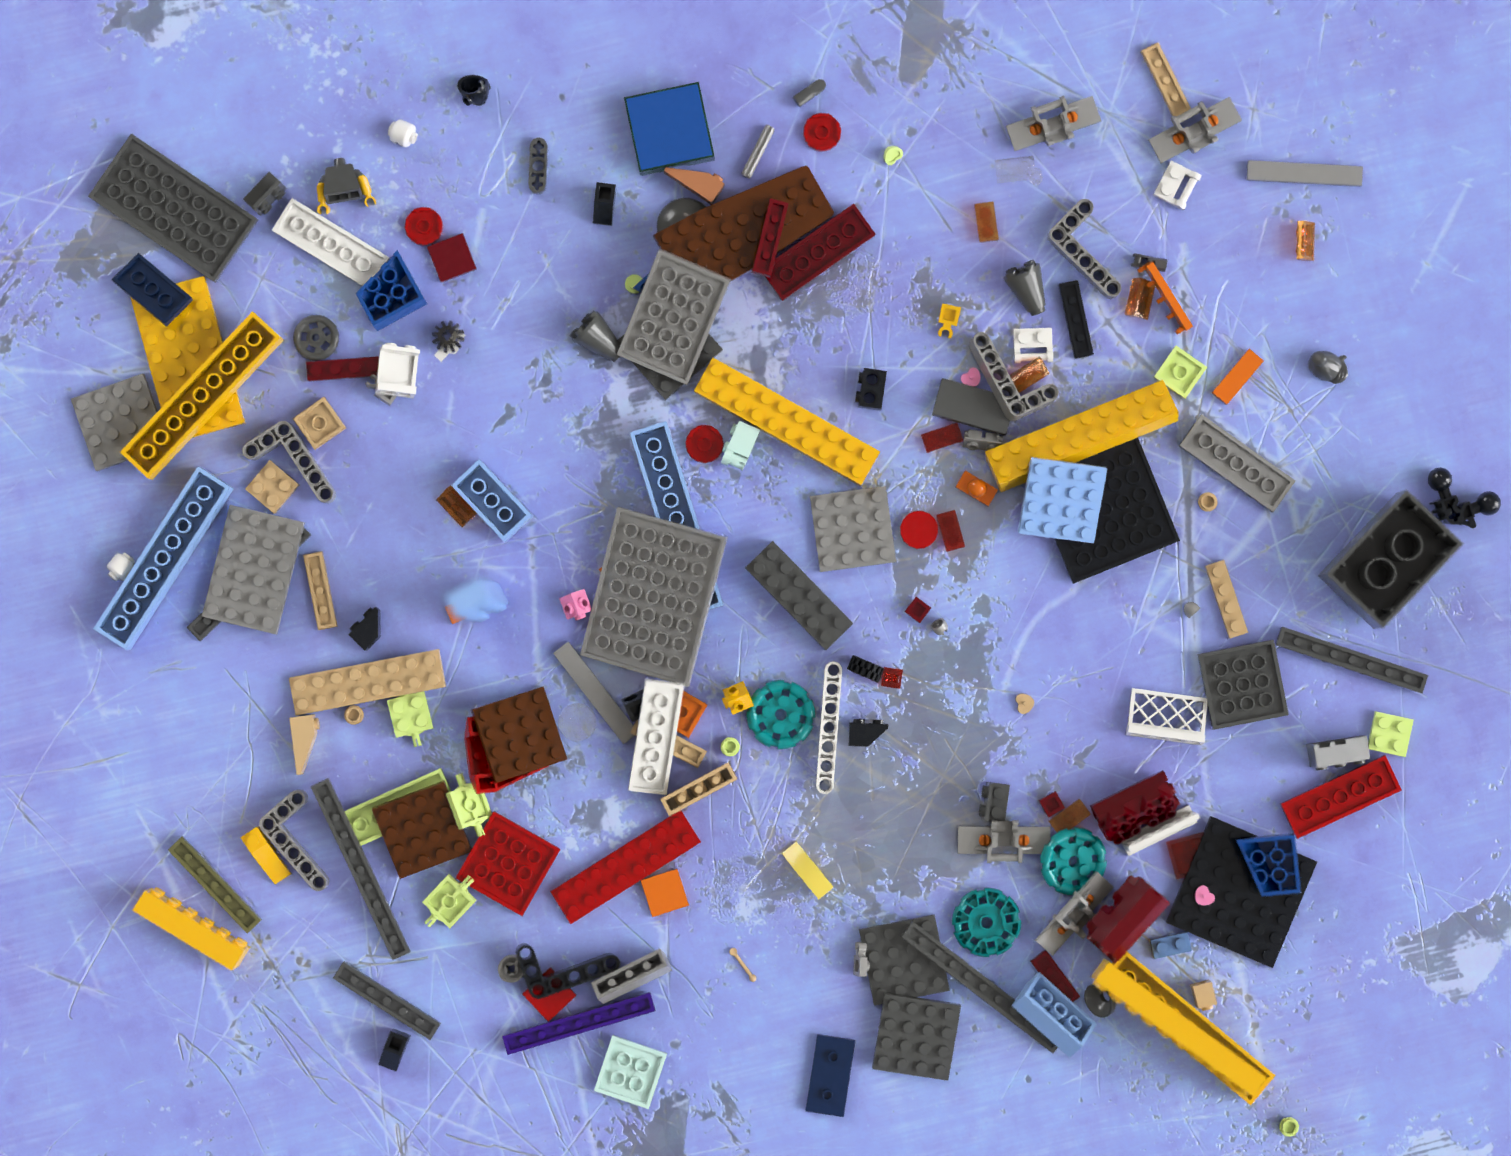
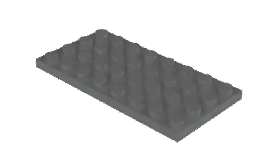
M130 134L88 196L215 283L258 222V219L133 134Z

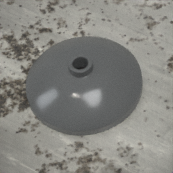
M680 198L670 202L659 214L657 233L706 206L691 198Z

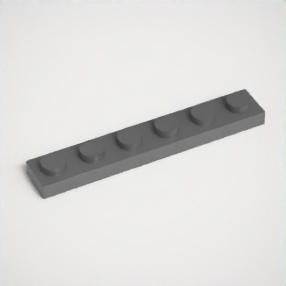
M345 961L333 977L336 981L429 1040L432 1039L441 1024L438 1020Z

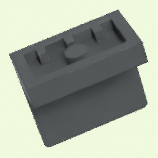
M268 172L243 200L261 216L263 213L267 214L271 210L272 203L276 199L280 200L285 195L287 188Z
M986 782V786H982L981 797L984 798V804H980L979 807L981 820L984 822L991 820L1005 821L1010 785Z

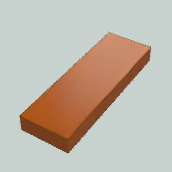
M1248 349L1214 389L1212 394L1227 405L1264 360L1251 349Z

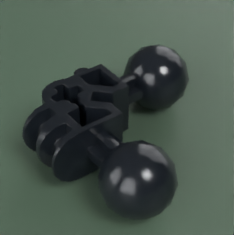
M1439 467L1433 469L1428 476V484L1434 491H1438L1440 496L1439 500L1429 503V505H1435V509L1431 512L1432 514H1438L1437 519L1439 521L1443 520L1446 524H1458L1475 528L1474 514L1481 512L1483 515L1489 516L1497 513L1500 509L1501 500L1496 493L1491 491L1480 494L1474 503L1465 501L1457 506L1459 502L1457 495H1451L1449 489L1452 484L1451 473L1446 468ZM1451 513L1456 514L1453 519H1449Z

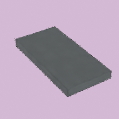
M942 378L932 416L1006 436L1010 420L1005 417L993 392Z

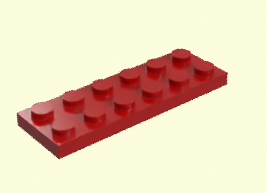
M1383 755L1280 803L1296 839L1400 792L1402 789L1386 755Z

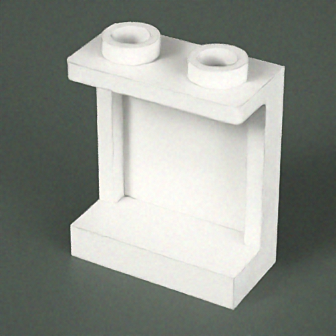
M385 343V345H382L379 351L375 393L414 398L417 388L415 384L420 350L410 345L398 347L395 343Z

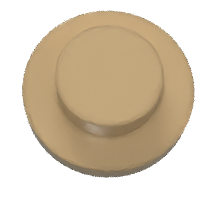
M1210 492L1203 493L1198 499L1200 509L1206 512L1214 510L1218 503L1216 496Z
M352 705L345 710L344 717L349 724L355 725L363 720L364 712L359 706Z

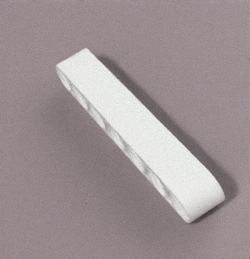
M835 661L827 663L824 669L816 788L822 794L830 793L834 786L842 667ZM832 664L839 668V672L835 676L828 673V667ZM829 684L837 686V692L834 695H830L826 691ZM828 703H833L836 706V710L832 714H828L825 711V706ZM827 722L834 724V730L831 733L824 731L823 727ZM826 741L833 744V749L830 752H825L822 749V744ZM823 761L831 762L832 767L829 771L821 769ZM822 780L830 782L828 790L820 789L819 783Z

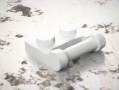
M1171 160L1153 196L1184 210L1187 205L1186 201L1196 182L1200 180L1201 175ZM1184 176H1187L1190 179L1179 200H1177L1174 196Z
M1052 328L1013 329L1014 363H1021V361L1053 362ZM1046 348V353L1021 354L1020 349Z

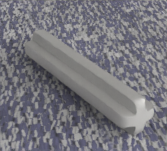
M765 125L742 171L744 177L749 179L752 177L774 133L772 126Z

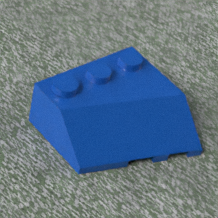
M398 250L355 293L376 331L427 305Z
M1294 833L1236 840L1261 896L1301 893Z

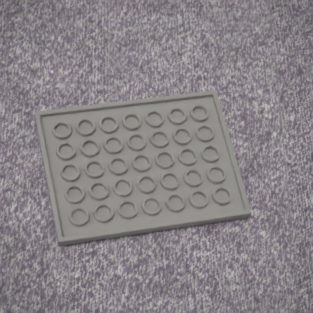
M617 507L580 655L669 682L683 683L684 686L689 687L728 537Z

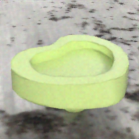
M889 146L884 152L883 159L888 165H893L896 160L902 158L903 151L897 146Z

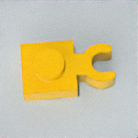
M942 303L938 322L944 324L939 329L938 336L942 335L943 330H948V338L951 339L953 335L951 325L957 326L961 307Z

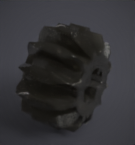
M442 321V328L437 325L435 326V329L439 332H432V336L437 337L432 342L433 344H438V350L444 347V353H447L450 348L452 353H454L455 345L458 348L462 347L458 341L464 342V337L460 336L464 334V331L458 330L460 327L458 323L453 326V322L449 321L448 326H446L445 322ZM447 333H450L453 337L452 339L449 338L450 341H446L444 335L447 336Z

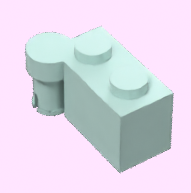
M741 421L738 424H733L730 434L733 436L730 442L726 441L722 452L725 454L721 463L727 466L732 465L743 471L760 433V429Z

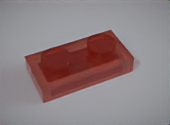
M958 423L921 434L926 453L963 441Z
M955 510L936 515L946 552L965 547Z

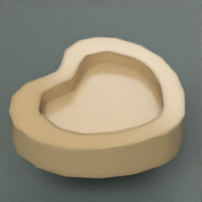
M1018 694L1015 698L1018 704V712L1021 714L1028 713L1034 706V699L1027 694Z

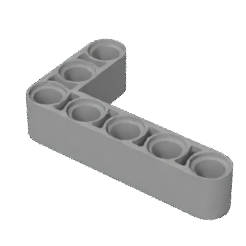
M1081 199L1050 230L1048 241L1104 297L1114 299L1121 292L1120 283L1071 235L1090 216L1094 208L1093 203L1089 199ZM1081 204L1087 205L1089 212L1082 213L1079 210V206ZM1073 218L1075 220V226H1068L1066 224V219ZM1054 231L1060 232L1062 239L1055 240L1052 233ZM1073 245L1076 249L1075 253H1068L1066 246ZM1081 258H1086L1089 261L1088 267L1080 265L1079 261ZM1096 271L1100 272L1103 275V279L1100 281L1094 279L1093 273ZM1108 285L1115 286V294L1108 293Z
M979 332L970 341V350L1008 420H1019L1049 406L1058 397V388L1053 384L1044 385L1020 396L989 336L984 332ZM976 340L982 341L983 346L977 345ZM985 357L991 358L992 363L986 362ZM993 374H999L1001 380L995 379ZM1002 390L1008 391L1010 396H1005ZM1044 392H1049L1052 398L1046 397ZM1028 399L1033 400L1035 406L1030 405ZM1011 407L1017 408L1019 413H1014Z
M280 421L243 446V455L250 460H257L282 444L317 499L323 503H331L335 500L336 492L292 424ZM287 425L289 427L288 434L281 435V427ZM267 436H272V444L266 446L264 439ZM298 441L299 449L292 451L291 444ZM252 446H255L257 449L254 456L248 454V450ZM308 457L310 464L307 467H302L301 460ZM318 473L320 481L314 484L311 481V477L313 474ZM329 489L331 495L328 499L324 500L322 492Z
M294 790L260 819L259 827L313 890L321 891L329 885V877L283 825L308 801V795L304 790ZM296 793L301 794L303 797L300 804L294 801ZM281 806L287 807L288 814L286 816L280 815L279 809ZM268 818L273 821L272 829H268L265 826V820ZM279 833H283L286 836V841L283 844L277 840ZM291 848H296L299 851L297 858H293L290 855ZM304 862H308L311 865V871L308 873L302 868ZM316 877L323 878L324 885L322 887H318L315 884Z

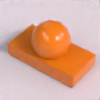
M964 471L956 485L957 489L986 506L990 505L998 489L967 471Z

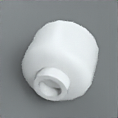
M401 119L392 122L388 129V136H390L391 142L402 147H408L411 143L414 144L418 137L415 125Z
M117 553L107 564V569L110 571L108 575L116 582L118 579L124 581L135 565V560L126 553Z

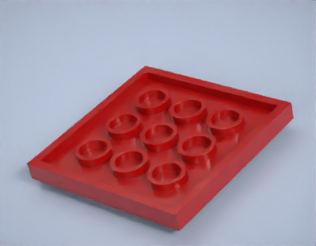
M493 811L483 829L485 835L477 839L456 879L463 882L468 875L471 876L466 882L468 883L473 878L474 882L470 884V887L523 916L561 849Z

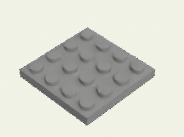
M143 373L71 399L96 471L128 461L120 451L158 412L145 374Z
M886 486L810 496L820 572L896 562Z

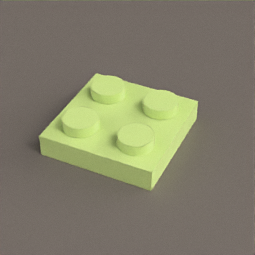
M1175 346L1153 378L1158 381L1163 380L1166 387L1186 399L1207 369V366L1178 346Z
M1375 711L1368 740L1369 749L1406 757L1414 720Z

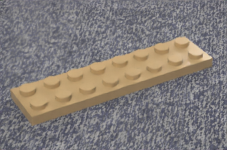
M440 649L289 678L295 715L446 687Z

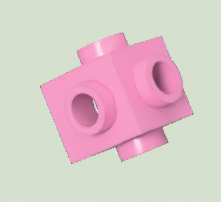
M585 589L559 598L567 620L575 618L577 621L585 618V613L590 612L592 609Z

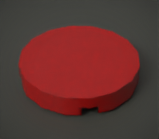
M827 113L814 114L804 125L803 136L805 142L816 151L824 152L831 150L840 140L841 128L839 122Z
M416 208L405 220L406 234L412 242L418 245L427 246L433 244L440 238L443 232L442 219L431 208Z
M697 426L687 435L686 449L690 457L695 461L701 463L712 462L722 453L723 438L720 432L713 426Z
M924 511L909 513L902 520L900 526V535L903 541L909 547L915 549H924L930 546L936 540L938 534V524L935 518Z

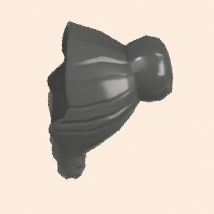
M1317 351L1311 355L1308 361L1310 371L1320 380L1337 384L1343 382L1348 376L1347 366L1344 362L1347 358L1345 355L1338 357L1329 351Z

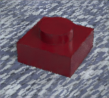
M915 597L904 612L920 623L931 607L918 597Z
M1056 791L1038 800L1048 818L1065 809Z

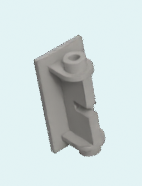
M969 429V431L964 432L962 447L969 450L979 449L987 451L1002 445L1003 436H1000L998 433L986 432L985 438H981L982 431Z

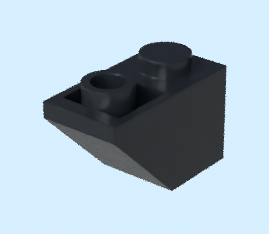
M596 183L593 224L612 226L617 190L615 184Z
M370 607L363 614L365 618L360 623L357 621L350 627L351 632L348 635L364 651H367L381 637L380 609L378 607L374 609Z
M854 719L853 723L849 722L848 746L868 747L888 729V724H884V720H873V723H865V719Z
M393 1028L389 1033L378 1065L397 1071L411 1035Z

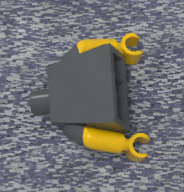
M336 158L334 166L325 169V175L321 177L317 184L318 202H320L317 212L321 215V208L324 206L326 214L330 213V207L326 205V202L327 204L362 199L363 195L366 197L364 202L367 207V200L369 198H372L376 205L375 198L370 194L372 191L367 177L360 170L354 169L352 164H345L344 158Z

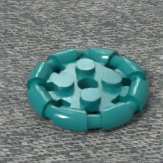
M784 680L770 681L763 688H758L751 696L754 706L746 711L747 724L749 729H752L754 732V737L763 745L778 747V749L792 748L799 741H804L814 727L812 725L813 718L816 717L813 700H810L807 696L808 692L794 682L787 683ZM782 689L790 691L789 697L781 695ZM771 692L774 697L767 701L764 695ZM799 698L803 702V705L800 707L795 702ZM757 706L763 707L762 714L756 713ZM778 709L786 711L787 716L784 720L776 718L775 713ZM800 715L806 716L805 724L799 722ZM762 722L767 727L763 731L758 726ZM795 729L798 734L791 737L788 732ZM773 732L780 734L779 740L772 738Z
M1073 827L1071 830L1066 828L1057 832L1051 837V841L1047 845L1045 844L1040 857V863H1042L1041 873L1045 882L1050 887L1053 886L1058 893L1073 895L1075 891L1078 892L1090 879L1087 876L1091 871L1094 873L1097 871L1103 877L1107 866L1105 847L1098 836L1095 837L1091 831L1084 828ZM1073 837L1074 841L1069 842V838ZM1085 841L1090 842L1087 847L1083 845ZM1058 844L1061 848L1056 853L1053 849ZM1092 855H1097V860L1092 861ZM1072 856H1076V864L1070 866L1069 859ZM1052 861H1053L1054 867H1050V863H1051ZM1059 875L1063 877L1060 881H1057ZM1077 880L1078 885L1073 886L1072 881Z
M984 888V890L979 891L977 889L972 890L960 899V904L954 909L952 916V925L955 928L954 936L958 943L964 949L970 950V953L979 957H989V955L993 954L1000 955L1013 946V941L1020 934L1021 920H1019L1018 913L1020 911L1018 906L1010 896L1007 897L1002 894L1003 891L995 888ZM986 897L987 903L979 904V898ZM998 900L1003 903L1001 908L995 905ZM968 905L973 908L969 915L964 912ZM1005 915H1011L1012 921L1006 922ZM985 917L992 919V925L989 928H984L981 924L982 919ZM967 923L969 930H963L962 924ZM1004 930L1009 933L1006 939L1001 937ZM973 936L979 940L976 945L970 942ZM994 941L995 946L988 948L987 942Z

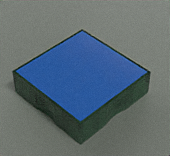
M699 82L624 97L640 176L662 172L666 167L690 166L715 160Z

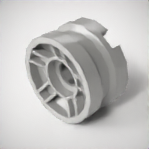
M516 955L505 956L498 965L499 976L505 982L514 983L523 977ZM514 965L515 971L510 972L508 967Z

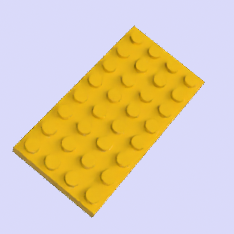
M205 276L176 283V285L192 297L193 301L167 327L131 298L161 408L223 343ZM237 391L192 438L245 424Z

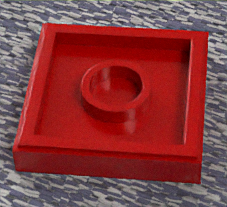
M550 967L542 975L546 976L555 971ZM560 978L552 979L551 986L558 987L561 983ZM535 985L533 993H541L542 985ZM571 988L542 999L533 998L528 989L522 993L548 1022L577 995Z

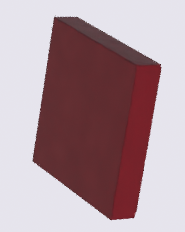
M463 233L427 247L441 283L477 270Z

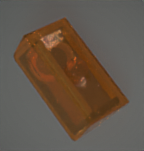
M1133 278L1125 315L1148 320L1155 285L1147 287L1146 284L1150 282L1149 280Z
M449 486L436 499L461 527H464L477 515L476 511L452 486Z

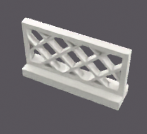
M1132 688L1126 735L1203 745L1205 743L1207 699ZM1135 693L1143 694L1148 701L1139 706L1135 701ZM1157 696L1162 697L1166 702L1160 709L1152 701ZM1175 699H1180L1185 704V707L1180 711H1177L1171 704ZM1194 702L1203 703L1202 711L1198 714L1190 706ZM1148 703L1156 710L1150 717L1141 709ZM1169 705L1175 715L1167 720L1161 713V710ZM1186 708L1194 716L1187 723L1180 715ZM1137 711L1146 719L1141 724L1132 723L1133 715ZM1157 713L1164 720V723L1160 726H1155L1150 720ZM1176 716L1184 724L1179 729L1173 728L1169 723ZM1195 718L1201 724L1200 732L1193 731L1188 725Z
M1187 805L1176 810L1175 817L1155 827H1149L1148 825L1142 827L1139 835L1123 841L1122 845L1127 855L1130 856L1198 823L1197 820L1200 819V816Z

